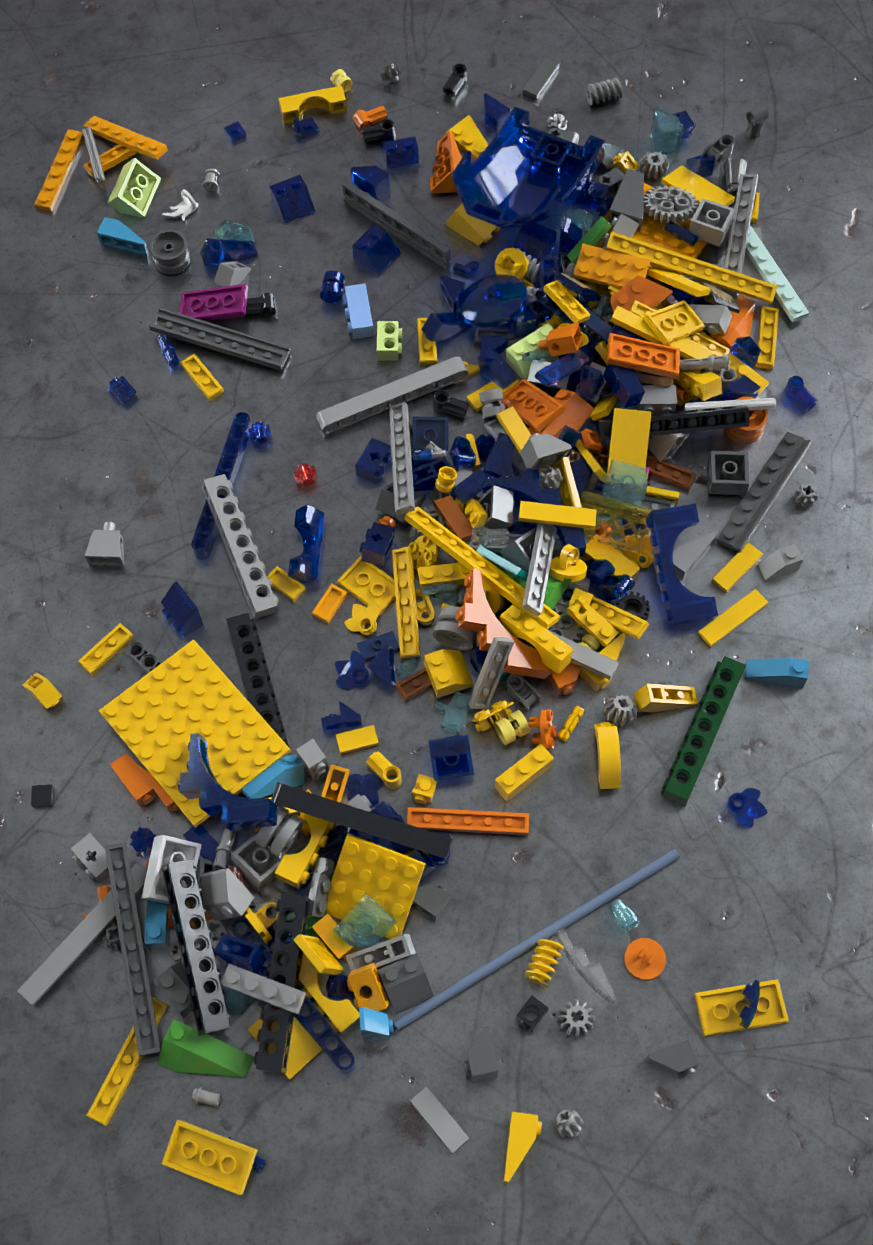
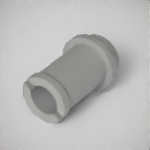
M199 1087V1089H194L191 1101L195 1102V1105L201 1103L217 1108L221 1094L202 1090V1087Z

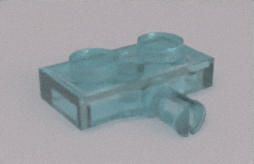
M456 691L448 705L436 702L434 709L445 712L441 728L457 735L460 734L470 710L468 705L469 696Z

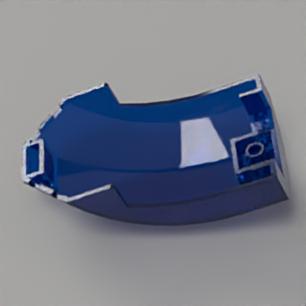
M514 107L491 143L475 161L471 163V151H466L453 171L452 178L465 211L469 216L501 229L511 230L560 216L566 212L582 194L602 162L606 140L590 135L584 146L578 145L529 126L530 112Z

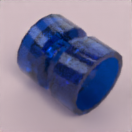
M335 270L325 272L319 295L320 298L326 303H339L342 299L346 280L345 276Z

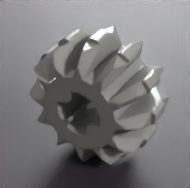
M655 150L652 153L647 152L642 157L640 168L644 175H648V178L654 177L656 179L657 176L662 178L668 171L669 159H667L666 154L662 155L661 151L659 153H656Z
M621 693L618 696L613 694L605 703L604 715L607 716V720H612L614 724L619 723L621 727L624 724L630 725L637 717L638 705L635 704V699H629L628 695L625 697Z
M575 999L574 1006L568 1001L566 1002L567 1009L561 1007L560 1012L563 1015H560L558 1020L564 1022L560 1026L561 1029L569 1028L567 1035L575 1031V1037L578 1038L579 1031L585 1036L588 1033L587 1029H593V1024L590 1022L595 1021V1016L589 1015L593 1012L592 1008L585 1009L587 1002L584 1001L582 1006H579L578 999ZM578 1014L581 1017L576 1023L573 1021V1018Z

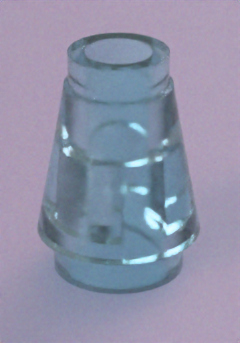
M617 899L610 905L622 929L630 931L638 925V915L620 899Z

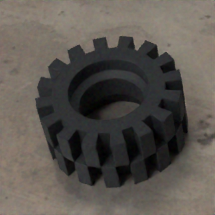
M630 591V595L626 592L623 596H619V599L616 601V607L625 611L626 606L634 605L639 609V613L635 616L647 621L650 605L648 600L645 601L646 597L644 595L639 597L640 593L637 592L634 595V591Z

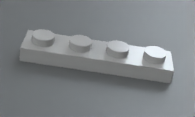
M493 638L468 702L470 708L488 709L514 644L511 638Z
M228 964L221 985L299 1014L306 995L303 991L232 964Z

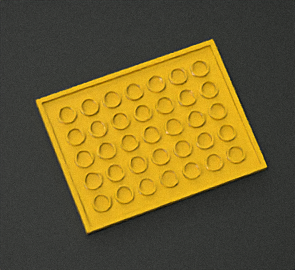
M194 639L99 710L104 719L195 828L239 794L243 787L277 760L291 753V749Z

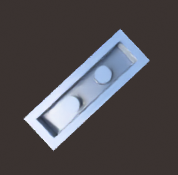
M366 284L345 286V294H342L343 303L348 306V308H345L346 319L350 318V322H347L349 333L352 332L353 339L374 336Z

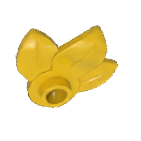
M627 535L624 542L626 550L622 551L624 556L629 560L635 561L640 568L649 567L653 562L651 552L654 548L651 537L646 535L639 540L634 536ZM645 556L646 562H642L640 557Z
M371 601L367 608L360 604H353L352 618L344 622L346 627L352 632L360 631L363 635L373 634L377 628L376 620L380 614L379 606L375 601ZM371 624V626L368 629H366V625Z

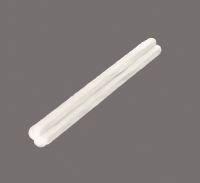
M763 398L686 403L685 411L746 405L749 410L775 409L776 399Z

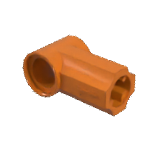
M384 106L367 112L358 110L353 115V120L361 132H363L362 128L369 127L388 119Z

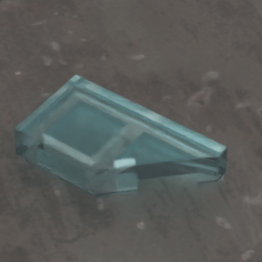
M546 349L529 351L522 354V361L539 360L540 358L547 359L553 356Z
M456 582L421 587L423 595L431 594L436 599L457 596Z

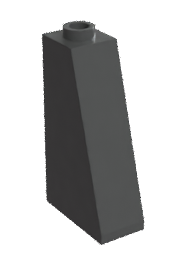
M627 169L611 205L608 222L611 223L614 217L618 218L620 214H623L639 223L636 230H641L644 217V173Z

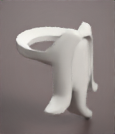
M183 189L181 191L183 201L175 207L170 206L174 213H163L162 216L171 219L182 217V221L185 222V218L198 208L199 203H195L190 193Z

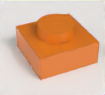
M585 428L580 432L586 448L598 451L603 447L597 431Z

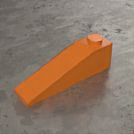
M448 131L437 144L435 154L437 161L432 168L435 172L434 176L430 178V190L432 193L457 192L460 188L465 187L468 182L467 170L452 132Z
M739 295L736 302L740 312L738 314L730 311L732 318L726 333H711L710 337L717 343L729 348L730 353L741 359L748 348L756 302Z

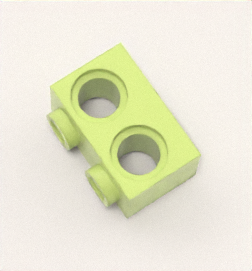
M377 321V361H398L399 354H402V343H399V339H402V328H399L398 321Z

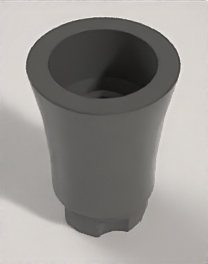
M740 158L729 159L723 164L727 193L735 198L737 197L740 174H745L747 167L746 161Z

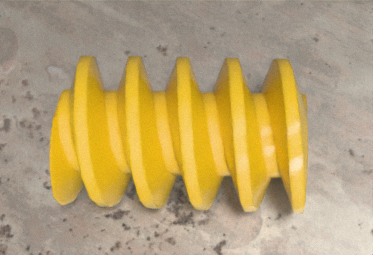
M540 939L537 943L539 947H536L534 950L537 955H532L531 960L533 962L528 964L530 970L525 972V976L533 983L547 988L549 986L544 980L551 981L552 978L547 973L555 972L551 964H558L554 957H561L557 949H564V946L552 940Z

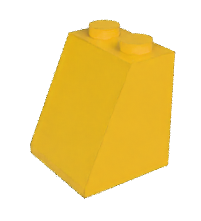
M476 189L445 222V225L479 246L482 242L487 243L493 237L491 235L493 231L498 232L503 226L501 222L505 217Z

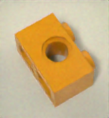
M375 963L350 971L347 985L349 990L354 992L357 1010L359 1011V1008H367L374 1011L386 1009L390 1001ZM362 987H369L372 990V993H364Z

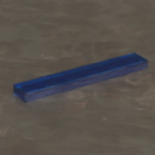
M590 342L578 349V352L570 353L537 371L534 377L549 388L601 358L595 349L596 344Z

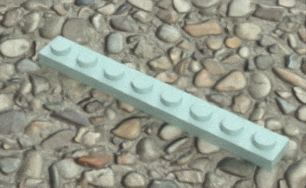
M750 225L745 251L765 282L777 285L775 297L792 323L808 317L809 311Z

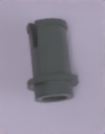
M464 584L457 588L458 595L455 607H460L464 604V595L466 593V586Z

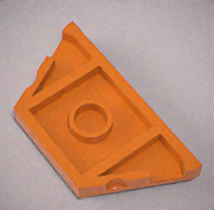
M637 275L610 298L613 313L617 306L630 312L635 300L653 309L673 292L666 287ZM616 324L617 332L621 335L627 331V329Z

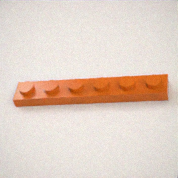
M408 807L407 824L424 830L528 835L529 813Z

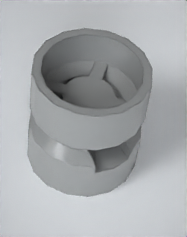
M502 389L487 390L479 393L480 402L484 404L482 408L483 418L496 417L498 413L506 410L505 404L502 403L504 399Z

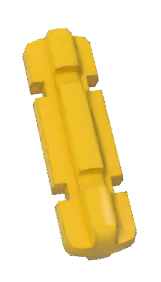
M579 706L573 708L572 713L558 733L557 737L564 742L568 740L570 733L573 732L579 719L584 714L583 708Z

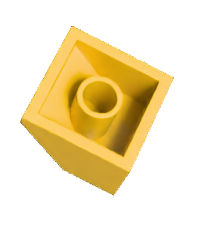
M441 649L424 655V666L437 698L474 686L461 651Z

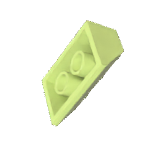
M134 158L123 166L107 203L122 214L143 218L146 215L161 178Z
M549 323L506 349V362L521 379L528 380L532 360L540 361V358L551 360L550 363H554L555 360L564 362L569 359L568 354L551 356L549 350H540L539 341L545 340L549 332L554 329Z

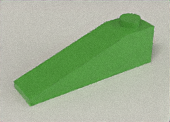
M173 1019L163 1040L158 1065L177 1073L245 1078L254 1060V1056L210 1035L198 1036L197 1029Z

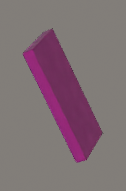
M247 284L182 292L179 313L202 321L245 316L248 286Z

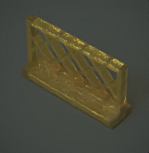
M583 491L580 500L581 507L596 509L598 524L595 525V529L601 527L605 534L597 536L593 533L595 529L580 531L576 530L575 527H570L569 534L641 554L654 522L655 511ZM606 513L609 514L610 519L602 522L598 515ZM624 518L628 521V524L620 527L616 520ZM613 522L617 529L608 532L605 525ZM642 523L647 526L646 529L638 532L634 525ZM631 527L635 534L626 537L623 530ZM619 532L623 539L619 541L613 540L611 535ZM636 537L640 541V546H632L629 541Z

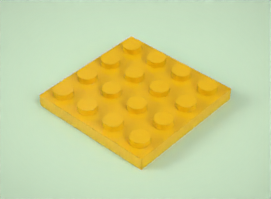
M347 834L331 881V887L328 891L325 913L388 939L401 936L426 863L357 836Z

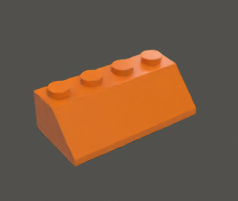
M561 388L554 396V399L563 404L566 411L540 432H537L532 427H529L528 431L531 435L547 433L570 444L591 418L590 415L594 408L576 392Z

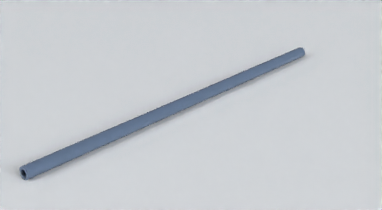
M673 849L400 1016L393 1021L394 1026L397 1030H400L534 948L538 945V940L552 937L679 859V853L676 849Z

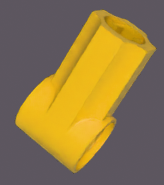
M379 751L369 756L366 765L385 783L388 789H398L402 784L400 769L393 766ZM391 775L397 776V778L394 780L388 779V777Z

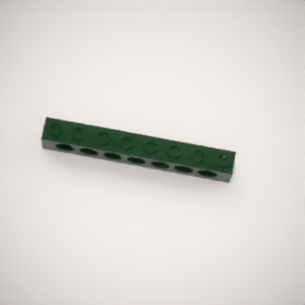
M726 656L723 657L722 662L717 661L713 671L716 673L715 678L710 677L706 687L709 689L707 695L703 693L699 705H702L700 711L696 710L692 719L695 724L693 728H688L684 737L688 740L685 745L681 744L677 753L680 758L678 762H673L669 771L673 773L671 779L666 778L662 787L665 790L663 797L686 806L746 667L745 664ZM725 677L729 680V682H724L721 680V678ZM713 694H719L722 698H716ZM711 710L715 715H709L706 711ZM699 727H705L708 731L702 732ZM696 743L701 748L695 749L692 747L691 744ZM684 761H691L693 766H687ZM682 777L686 783H679L676 778Z

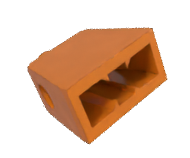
M578 322L551 330L545 340L539 341L540 350H549L551 356L578 352L583 339Z

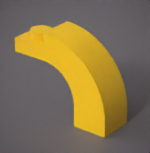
M609 722L594 724L598 748V780L600 789L621 788V761L617 726Z

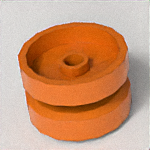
M741 397V398H738V399H736V400H746V399H756V398H752V397ZM749 410L750 426L726 428L725 432L729 438L741 444L756 442L763 434L768 419V410Z

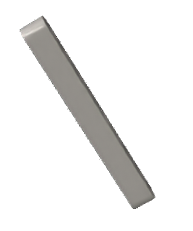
M453 357L326 408L317 413L316 419L323 433H331L386 411L391 406L408 402L460 381L468 375V370L460 357Z

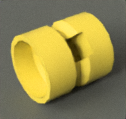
M520 710L509 714L508 719L503 717L494 722V728L504 745L515 741L516 736L522 737L530 733L528 722Z

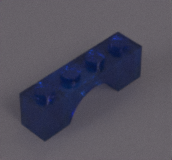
M308 504L297 509L295 513L294 527L302 537L303 552L301 555L290 559L288 577L303 584L316 580L319 574L318 568L321 557L320 551L325 516L324 512Z

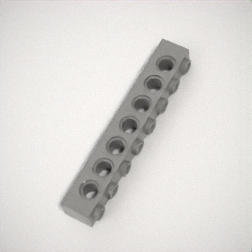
M225 474L204 479L202 489L254 619L276 613L277 606L279 605L278 597L276 594L273 595L271 580L264 573L266 571L265 565L258 558V548L252 543V533L249 528H246L244 513L240 512L238 508V498L233 496L231 481L227 480ZM218 495H224L226 498H219ZM225 511H230L232 514L228 515V514H225L224 512H225ZM231 527H236V528H238L239 530H238V531H233V530L231 529ZM242 543L245 547H239L237 544ZM244 560H250L252 563L246 564ZM251 576H255V577H257L259 580L254 581V580H252L250 577H251ZM257 593H263L265 597H259Z

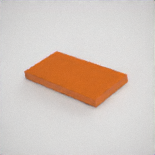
M609 334L607 364L675 379L678 378L679 348L617 334Z
M524 378L503 394L504 399L502 403L505 404V408L508 409L513 406L521 420L537 432H540L566 411L563 404Z

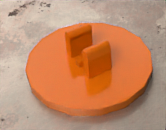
M639 938L632 941L627 947L624 954V963L627 970L634 977L641 980H651L663 972L666 965V954L662 946L656 941L649 938Z

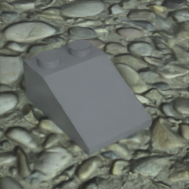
M255 834L232 853L229 866L258 893L276 877L275 871L282 858L279 859L271 853V845L263 848L255 843L257 836ZM297 838L285 855L299 853L303 849L304 844Z

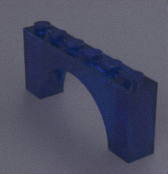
M696 503L654 510L646 517L647 527L651 529L652 534L650 535V544L655 549L653 559L659 569L657 580L662 585L663 590L661 591V600L666 605L664 615L666 621H669L670 626L712 619L718 616L715 597L700 596L688 590L679 580L673 565V549L678 536L685 529L696 526L699 523Z

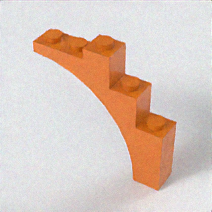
M473 568L465 576L464 585L466 586V593L464 595V604L456 612L458 628L478 631L477 641L479 642V650L489 651L494 637L511 638L514 644L503 672L545 679L552 673V670L542 663L537 649L521 642L499 622L485 597L481 570Z
M127 753L110 764L113 771L139 806L149 804L157 795L169 813L179 810L153 776L139 766Z

